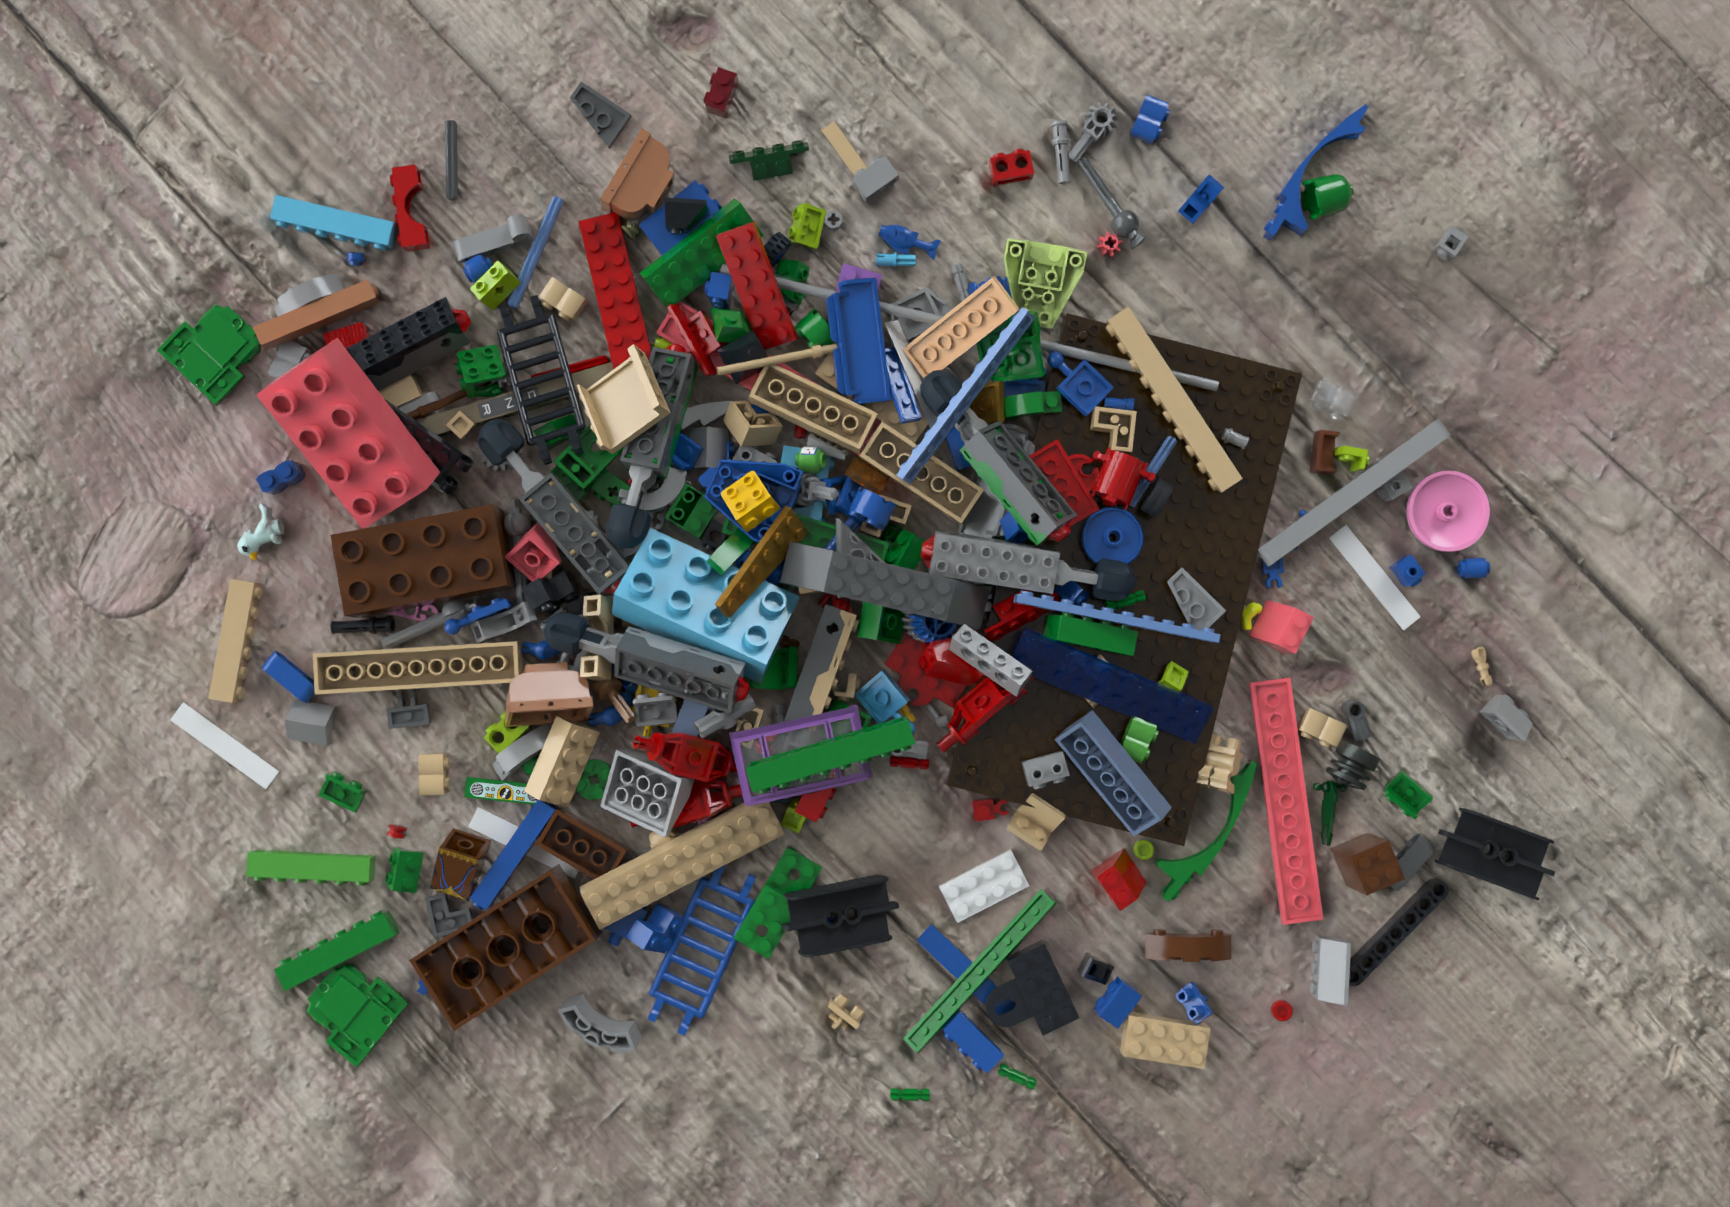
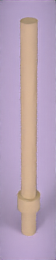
M832 344L822 347L816 345L807 350L717 367L718 375H724L809 357L819 358L824 354L833 353L837 345Z

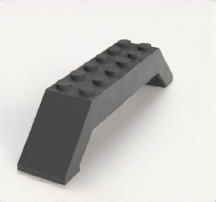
M789 542L780 580L782 583L962 626L965 624L970 628L979 630L989 594V589L961 581L794 542Z

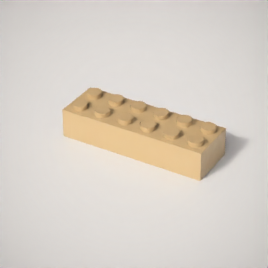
M829 353L815 372V377L840 394L837 390L833 353ZM840 394L842 397L853 401L852 395L843 396V394ZM892 395L890 401L860 404L878 413V421L884 422L914 443L918 441L929 425L916 396L915 399L922 419L901 424Z
M776 364L763 367L749 395L750 403L858 455L873 428L878 414Z
M881 422L859 455V458L958 524H962L984 489L933 455L913 482L908 484L899 478L897 473L901 465L909 459L913 449L918 445L884 422Z

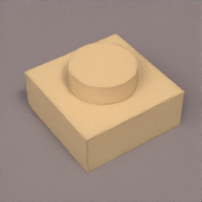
M459 410L446 426L460 439H463L476 424Z

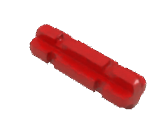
M892 755L890 757V766L917 769L918 767L922 770H928L929 759L919 760L918 758L904 756L899 758V756Z

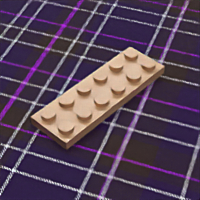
M994 276L902 350L924 378L932 371L943 370L1020 309Z

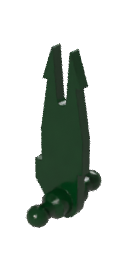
M1327 780L1322 784L1315 783L1313 789L1324 792L1321 807L1322 845H1326L1327 838V846H1330L1333 838L1332 832L1336 802H1338V791L1345 792L1347 786L1344 784L1338 785V783L1332 780Z

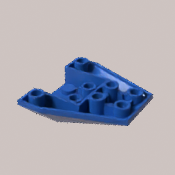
M720 459L704 498L749 538L760 542L783 508L787 506L793 509L800 492L804 472L784 463ZM750 471H755L781 509L755 528L746 532L736 521L722 498L721 492Z

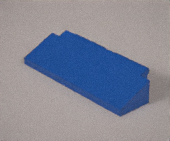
M876 278L844 280L838 283L839 293L831 294L826 300L831 339L837 342V348L833 351L837 390L843 396L852 395L853 402L859 405L890 401L891 394Z

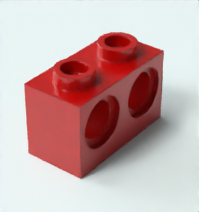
M1017 149L1011 154L1006 155L1004 153H997L989 160L993 187L1033 179L1034 169L1030 150ZM1023 161L1026 167L1019 168L1016 162ZM1004 165L1006 167V171L999 172L996 169V166Z

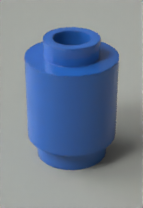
M1466 558L1458 562L1459 577H1464L1465 579L1485 578L1490 573V563L1485 558Z

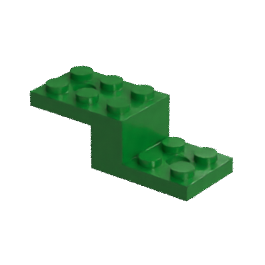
M590 425L579 435L584 453L575 455L570 444L553 461L555 468L550 472L558 477L578 503L592 489L591 487L599 478L598 476L624 448L622 447L614 454L607 450L594 452L591 446L596 442L597 436L592 431Z
M787 846L735 934L734 939L769 959L785 933L782 929V924L790 922L787 898L784 897V894L810 888L822 866ZM791 869L799 870L800 877L793 880L789 877ZM757 926H766L768 929L767 934L764 936L758 935L756 932Z

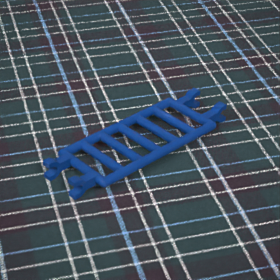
M726 865L716 869L711 880L706 877L700 878L683 915L685 918L682 922V927L673 938L672 945L667 950L649 990V995L656 998V1001L648 1016V1020L656 1021L664 1002L685 1011L686 1014L677 1033L685 1036L693 1016L698 1018L705 1016L738 943L734 936L755 902L754 899L747 897L756 879L755 876L748 875L740 893L718 883ZM705 886L745 904L742 915L740 916L700 898ZM698 905L736 922L737 926L733 934L693 917L696 906ZM688 924L728 941L725 952L723 953L685 936L684 932ZM681 942L721 960L716 972L676 954L679 943ZM671 961L711 978L712 981L708 990L668 973L667 970ZM663 979L703 997L700 1008L698 1009L658 991Z

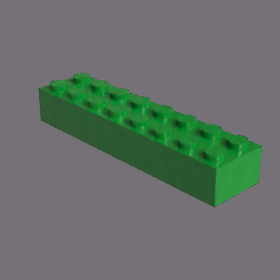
M906 716L749 762L746 765V771L752 791H758V794L769 792L773 786L778 785L779 788L791 785L790 782L798 779L799 782L811 779L813 774L818 773L819 776L831 773L833 768L839 767V770L851 767L853 762L859 761V764L871 761L873 756L879 755L882 758L891 755L893 750L899 749L902 752L912 749L911 745H914L915 741L909 720Z

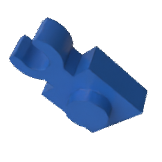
M1283 557L1269 567L1261 558L1262 574H1268V578L1265 581L1266 588H1271L1272 580H1275L1277 588H1280L1282 580L1278 574L1284 573Z

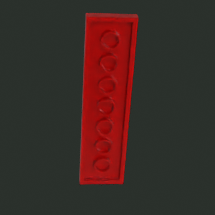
M613 212L578 221L613 369L630 358L627 349L633 344L645 352L649 361L651 347L619 215Z

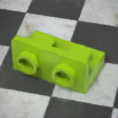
M807 203L797 205L792 214L794 219L793 225L788 232V238L792 242L791 245L798 244L813 250L818 249L826 210Z
M1345 445L1334 448V457H1338V461H1351L1350 472L1362 471L1369 464L1370 456L1367 455V449Z

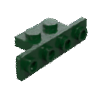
M797 140L793 141L791 145L784 146V144L780 143L772 145V148L768 149L756 147L750 152L739 150L734 151L733 155H729L730 164L750 161L753 181L793 174L790 154L809 151L808 142Z

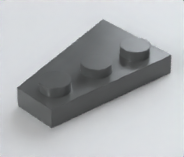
M583 82L579 83L570 97L574 105L610 149L631 119V114Z

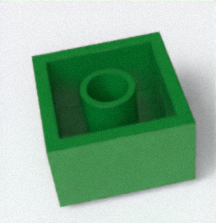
M863 602L857 637L901 644L902 626L904 625V621L901 618L905 614L900 610Z

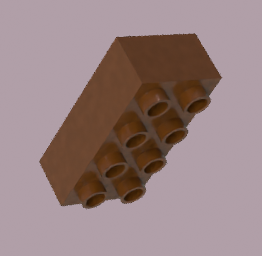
M491 504L330 535L344 616L364 618L443 603L451 599H464L516 589L513 565L505 558L506 554L510 551L508 534L503 526L505 519L503 509Z

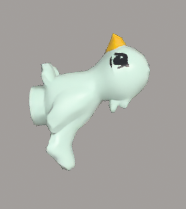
M262 503L259 505L262 518L254 534L249 529L248 532H244L237 544L241 554L255 561L258 550L263 544L271 541L275 544H281V535L284 534L282 521L272 517L273 509Z

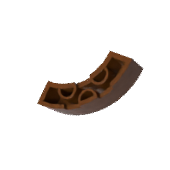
M1153 929V933L1145 934V959L1170 961L1183 958V962L1231 959V934H1223V930L1218 929L1211 930V933L1202 934L1166 933L1164 929Z

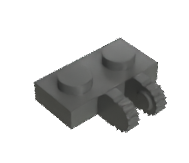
M415 689L410 690L411 706L405 707L404 692H397L398 708L387 709L389 729L431 724L429 704L417 705L418 698Z

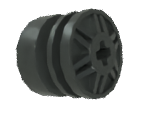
M1341 740L1335 753L1342 760L1340 762L1331 759L1330 763L1338 768L1336 770L1327 767L1326 772L1336 781L1348 787L1365 791L1367 785L1359 780L1361 778L1370 781L1371 778L1363 772L1364 770L1374 772L1380 759L1353 744Z

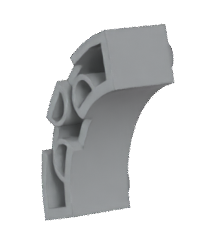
M584 994L565 999L558 1009L561 1018L571 1031L574 1030L583 1037V1041L592 1046H601L616 1052L632 1051L637 1048L642 1039L635 1020L616 1021L604 1017L591 1007Z

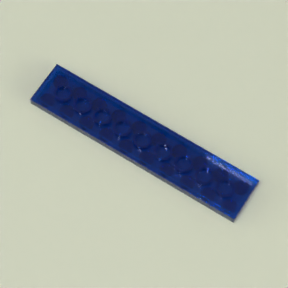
M1027 628L1024 629L1012 654L1013 658L1032 670V677L1131 718L1135 716L1157 725V728L1194 744H1196L1214 710L1212 705Z

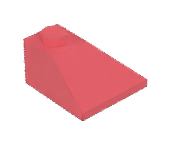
M538 523L505 556L531 582L538 578L542 579L561 562L554 540Z

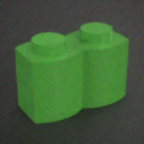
M1132 715L1120 744L1134 761L1141 764L1143 760L1146 761L1150 754L1149 744L1151 741L1154 742L1156 740L1158 730H1156L1157 725Z

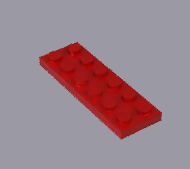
M755 221L716 235L751 330L759 339L764 350L798 339Z

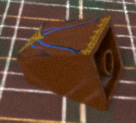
M453 828L439 847L430 889L469 901V898L476 890L491 840Z

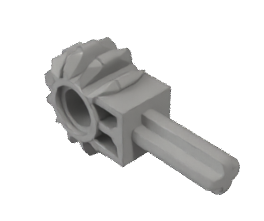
M1098 102L1097 107L1091 105L1089 108L1090 112L1085 113L1087 119L1084 121L1085 126L1081 132L1083 135L1068 154L1071 161L1078 162L1092 142L1096 144L1100 137H1105L1106 132L1112 134V128L1117 127L1118 123L1115 121L1118 120V115L1113 114L1115 112L1114 107L1110 110L1108 109L1109 103L1102 107L1101 102ZM1102 116L1106 122L1099 123L1096 118Z
M803 473L800 492L795 504L810 506L814 505L815 502L824 501V499L834 501L836 497H839V492H837L836 488L825 487L826 482L820 481L816 474Z

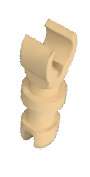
M1478 647L1471 650L1472 657L1478 664L1476 669L1480 672L1481 684L1484 687L1491 686L1492 678L1488 673L1489 665L1485 662V648Z

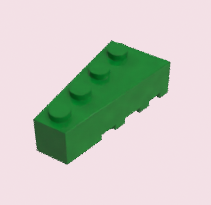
M1062 612V615H1047L1043 635L1044 640L1060 641V643L1134 656L1138 632L1131 630V626L1119 624V627L1112 626L1113 622L1100 620V623L1093 622L1094 618L1081 616V619L1074 618L1075 614Z

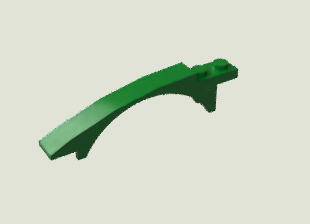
M1249 760L1238 774L1230 778L1231 783L1234 784V794H1231L1229 814L1223 829L1211 844L1198 853L1185 858L1168 860L1157 858L1154 861L1157 867L1172 878L1159 894L1168 902L1178 897L1181 892L1179 889L1183 884L1187 885L1192 880V873L1194 871L1201 876L1222 848L1243 807L1253 780L1256 762Z

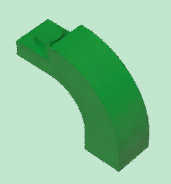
M1040 391L1004 397V422L1015 421L1024 416L1062 412L1061 393L1059 391Z

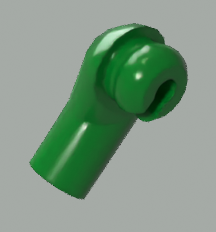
M496 383L475 387L476 397H495L503 394L499 384Z

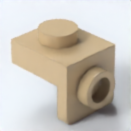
M849 673L846 692L834 691V695L838 696L837 700L849 701L850 698H854L855 690H859L861 679L857 678L856 673Z

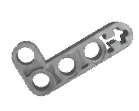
M523 214L513 215L506 219L507 224L455 240L453 245L459 263H465L477 255L486 257L532 242L534 238L527 218Z

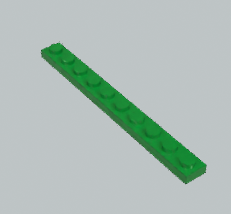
M1042 889L1036 893L906 1034L903 1039L916 1053L919 1054L1055 907L1056 903Z

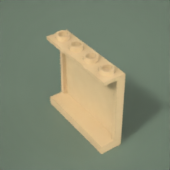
M634 344L627 349L630 358L592 386L585 389L581 385H577L580 393L578 397L585 406L584 412L591 421L590 427L597 436L596 442L602 450H607L611 454L617 452L671 413L645 352Z

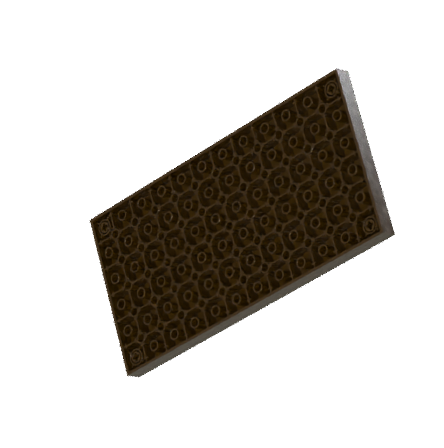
M1066 313L1058 344L1131 360L1127 353L1123 354L1118 348L1117 344L1119 341L1115 336L1111 337L1106 329L1107 323ZM1147 334L1170 370L1219 381L1217 391L1180 383V385L1243 479L1223 492L1214 491L1208 483V480H1210L1206 473L1202 474L1197 467L1198 460L1196 457H1191L1185 448L1187 444L1184 439L1180 440L1175 434L1174 429L1176 427L1172 421L1169 423L1162 414L1165 410L1161 404L1157 406L1153 401L1151 389L1149 387L1146 389L1140 381L1141 374L1087 361L1114 387L1105 397L1119 399L1134 398L1133 411H1137L1133 449L1129 455L1141 460L1145 464L1147 462L1150 464L1168 436H1172L1177 440L1176 445L1135 507L1128 506L1127 511L1137 518L1143 531L1142 549L1138 556L1128 564L1136 576V585L1132 593L1135 594V592L1143 590L1146 600L1140 603L1136 602V604L1124 608H1117V610H1114V613L1122 614V611L1134 613V617L1141 619L1142 615L1155 617L1154 621L1161 623L1162 619L1175 621L1174 625L1181 627L1182 623L1188 624L1167 583L1182 567L1226 610L1209 627L1215 630L1214 633L1221 634L1219 643L1131 626V630L1137 631L1138 635L1134 656L1100 651L1097 648L1091 649L1080 647V645L1060 643V641L1044 640L1043 635L1047 615H1062V612L1052 611L1041 615L1037 620L1030 621L1021 626L1020 629L1009 632L1000 640L991 642L1026 667L1031 664L1039 675L1035 676L1025 685V689L1028 692L1027 695L1024 693L1013 705L1007 703L978 728L980 732L968 740L966 746L961 742L955 744L945 784L1033 808L1035 807L1026 802V800L1034 793L1068 817L1130 832L1055 739L1068 726L1093 710L1120 743L1133 715L1157 725L1158 735L1154 742L1151 741L1149 744L1150 754L1146 761L1143 760L1141 764L1136 761L1134 762L1172 807L1161 821L1138 835L1184 846L1200 783H1197L1198 772L1205 765L1302 373ZM1062 355L1063 362L1071 370H1074L1083 361ZM1051 367L1045 392L1057 391L1056 388L1067 378L1058 368ZM1061 394L1062 412L1039 414L1032 441L1035 445L1034 452L1058 439L1067 456L1084 454L1092 458L1095 451L1105 455L1109 447L1110 433L1090 430L1092 411L1085 417ZM1105 397L1096 407H1104ZM1225 428H1232L1234 432L1249 437L1246 447L1241 449L1229 442L1224 443V440H1221V436ZM1093 461L1090 464L1082 465L1081 470L1085 475H1090L1095 468H1098L1100 472L1103 463ZM1161 478L1173 485V491L1162 511L1156 517H1153L1142 511L1140 507L1156 479ZM1094 495L1093 499L1099 510L1109 507L1103 504L1104 501L1101 500V497ZM1117 504V506H1112L1122 509L1125 508V506ZM1091 515L1069 527L1071 533L1061 542L1046 540L1037 545L1057 549L1060 552L1059 560H1064L1071 568L1095 571L1097 566L1091 559H1088L1081 542L1083 526ZM1110 534L1109 540L1114 542L1116 538L1113 534ZM1029 537L1023 542V544L1036 545ZM1075 581L1090 594L1086 604L1094 605L1096 610H1102V607H1106L1107 600L1095 599L1093 596V584ZM996 585L992 598V609L988 614L985 629L1001 622L993 605L1023 589ZM1032 591L1037 598H1041V595H1051L1050 593ZM1074 615V618L1081 619V616ZM1093 619V622L1100 623V620ZM1112 623V626L1119 627V624ZM1075 649L1082 652L1092 661L1101 654L1113 667L1105 676L1115 692L1109 697L1106 696L1095 708L1085 699L1099 687V683L1080 665L1067 678L1062 674L1063 672L1058 670V667L1071 657L1070 654ZM1171 661L1189 671L1182 690L1172 698L1163 695L1159 690L1155 689V685L1162 680L1166 667ZM972 683V686H970L969 692H970L973 688H975L979 683H976V684ZM964 717L961 720L959 731L966 722ZM1063 751L1070 776L1065 777L1066 780L1055 784L1053 781L1046 782V786L1034 789L1033 786L1029 787L1021 762Z

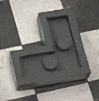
M446 893L425 898L434 938L448 935L473 919L471 907L451 912Z

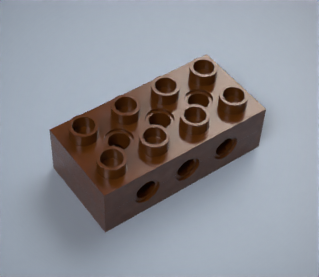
M558 864L409 961L449 1025L455 1031L595 941L603 932L601 929L599 930L588 908L560 864ZM538 916L546 917L549 920V929L545 930L539 927L537 923ZM503 939H509L514 942L515 948L513 952L507 951L504 948ZM469 961L476 962L479 965V974L470 971L468 967Z

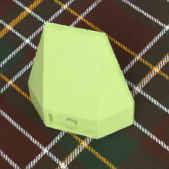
M1007 238L1004 254L1005 271L1012 299L1018 308L1021 309L1023 307L1028 311L1037 310L1040 327L1052 329L1084 272L1087 251L1031 240Z

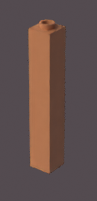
M367 279L258 324L253 329L261 346L266 351L378 304L377 296H379V292L375 284L370 285Z

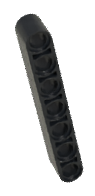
M1429 879L1350 958V972H1355L1354 978L1349 980L1350 986L1360 985L1447 897L1449 888L1446 883L1437 879ZM1439 884L1440 890L1434 894L1433 888ZM1425 899V906L1423 908H1420V900ZM1411 913V920L1406 923L1405 916ZM1397 928V934L1391 937V930ZM1382 942V950L1376 951V945ZM1368 956V964L1362 966V959Z

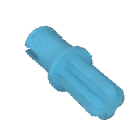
M897 252L894 254H876V266H894L896 268V266L916 265L915 255L897 254Z

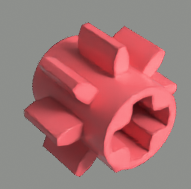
M1107 231L1105 238L1099 237L1098 240L1102 244H1099L1097 249H1101L1103 252L1101 256L1108 254L1112 258L1114 251L1116 253L1121 251L1117 246L1122 243V240L1117 239L1116 233L1110 235ZM1107 241H1109L1110 244H1113L1112 248H1110L1109 245H1105Z

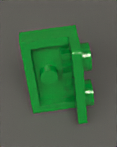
M779 259L775 277L806 284L809 276V266L796 260ZM780 289L797 305H801L804 294Z
M1403 770L1384 785V793L1387 800L1391 803L1395 802L1406 816H1411L1413 819H1416L1418 812L1433 800V796Z
M335 771L325 774L324 778L326 780L318 796L356 813L367 792L366 789L362 788L363 784L354 780L349 782L344 779V775Z
M394 847V852L390 854L389 858L390 872L387 873L385 879L387 887L392 891L416 893L424 853Z

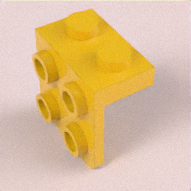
M750 471L721 492L722 498L736 521L746 532L755 528L781 509L755 471Z

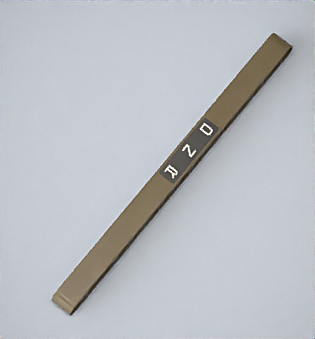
M612 362L571 374L577 396L580 394L577 388L578 384L585 389L589 388L613 370ZM564 377L522 389L521 393L523 400L564 388L566 384ZM512 391L417 419L416 421L437 436L443 437L454 433L446 424L459 410L476 424L475 427L486 424L491 420L504 419L519 413ZM566 395L554 400H550L538 405L526 408V411L538 409L544 406L568 400L570 398L569 395Z

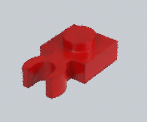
M992 798L972 801L974 820L995 819L994 813H999L1000 815L1009 814L1008 810H1000V805L1006 804L1007 801L1001 799L996 804H993Z

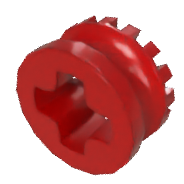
M389 824L390 831L386 835L399 839L405 838L403 833L407 831L406 827H400V825L397 827V825Z

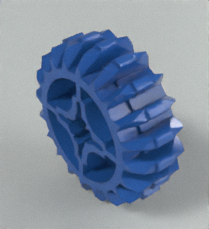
M917 614L909 615L913 619L910 625L915 627L913 632L918 634V638L925 642L931 643V641L952 638V632H958L956 629L958 624Z

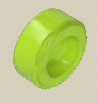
M1146 839L1138 840L1133 846L1134 855L1141 860L1150 859L1154 854L1153 844Z

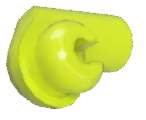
M1250 603L1243 609L1241 617L1242 630L1252 629L1251 619L1262 611V606L1259 603Z

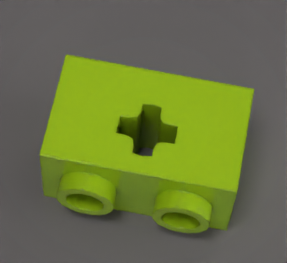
M497 261L470 290L479 301L494 311L521 282L512 271L500 261Z

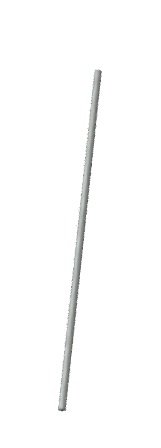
M722 264L720 273L730 275L727 265ZM775 277L780 289L827 299L833 293H839L838 291ZM879 301L880 312L929 324H935L943 317ZM1040 339L1041 350L1059 352L1064 356L1081 360L1085 359L1086 361L1139 373L1138 370L1134 371L1128 362L1129 360ZM1171 370L1179 383L1213 391L1218 389L1219 381Z

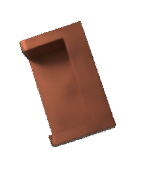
M1328 430L1314 432L1310 463L1311 473L1330 475L1336 472V468H1332L1335 438L1339 437L1340 432Z

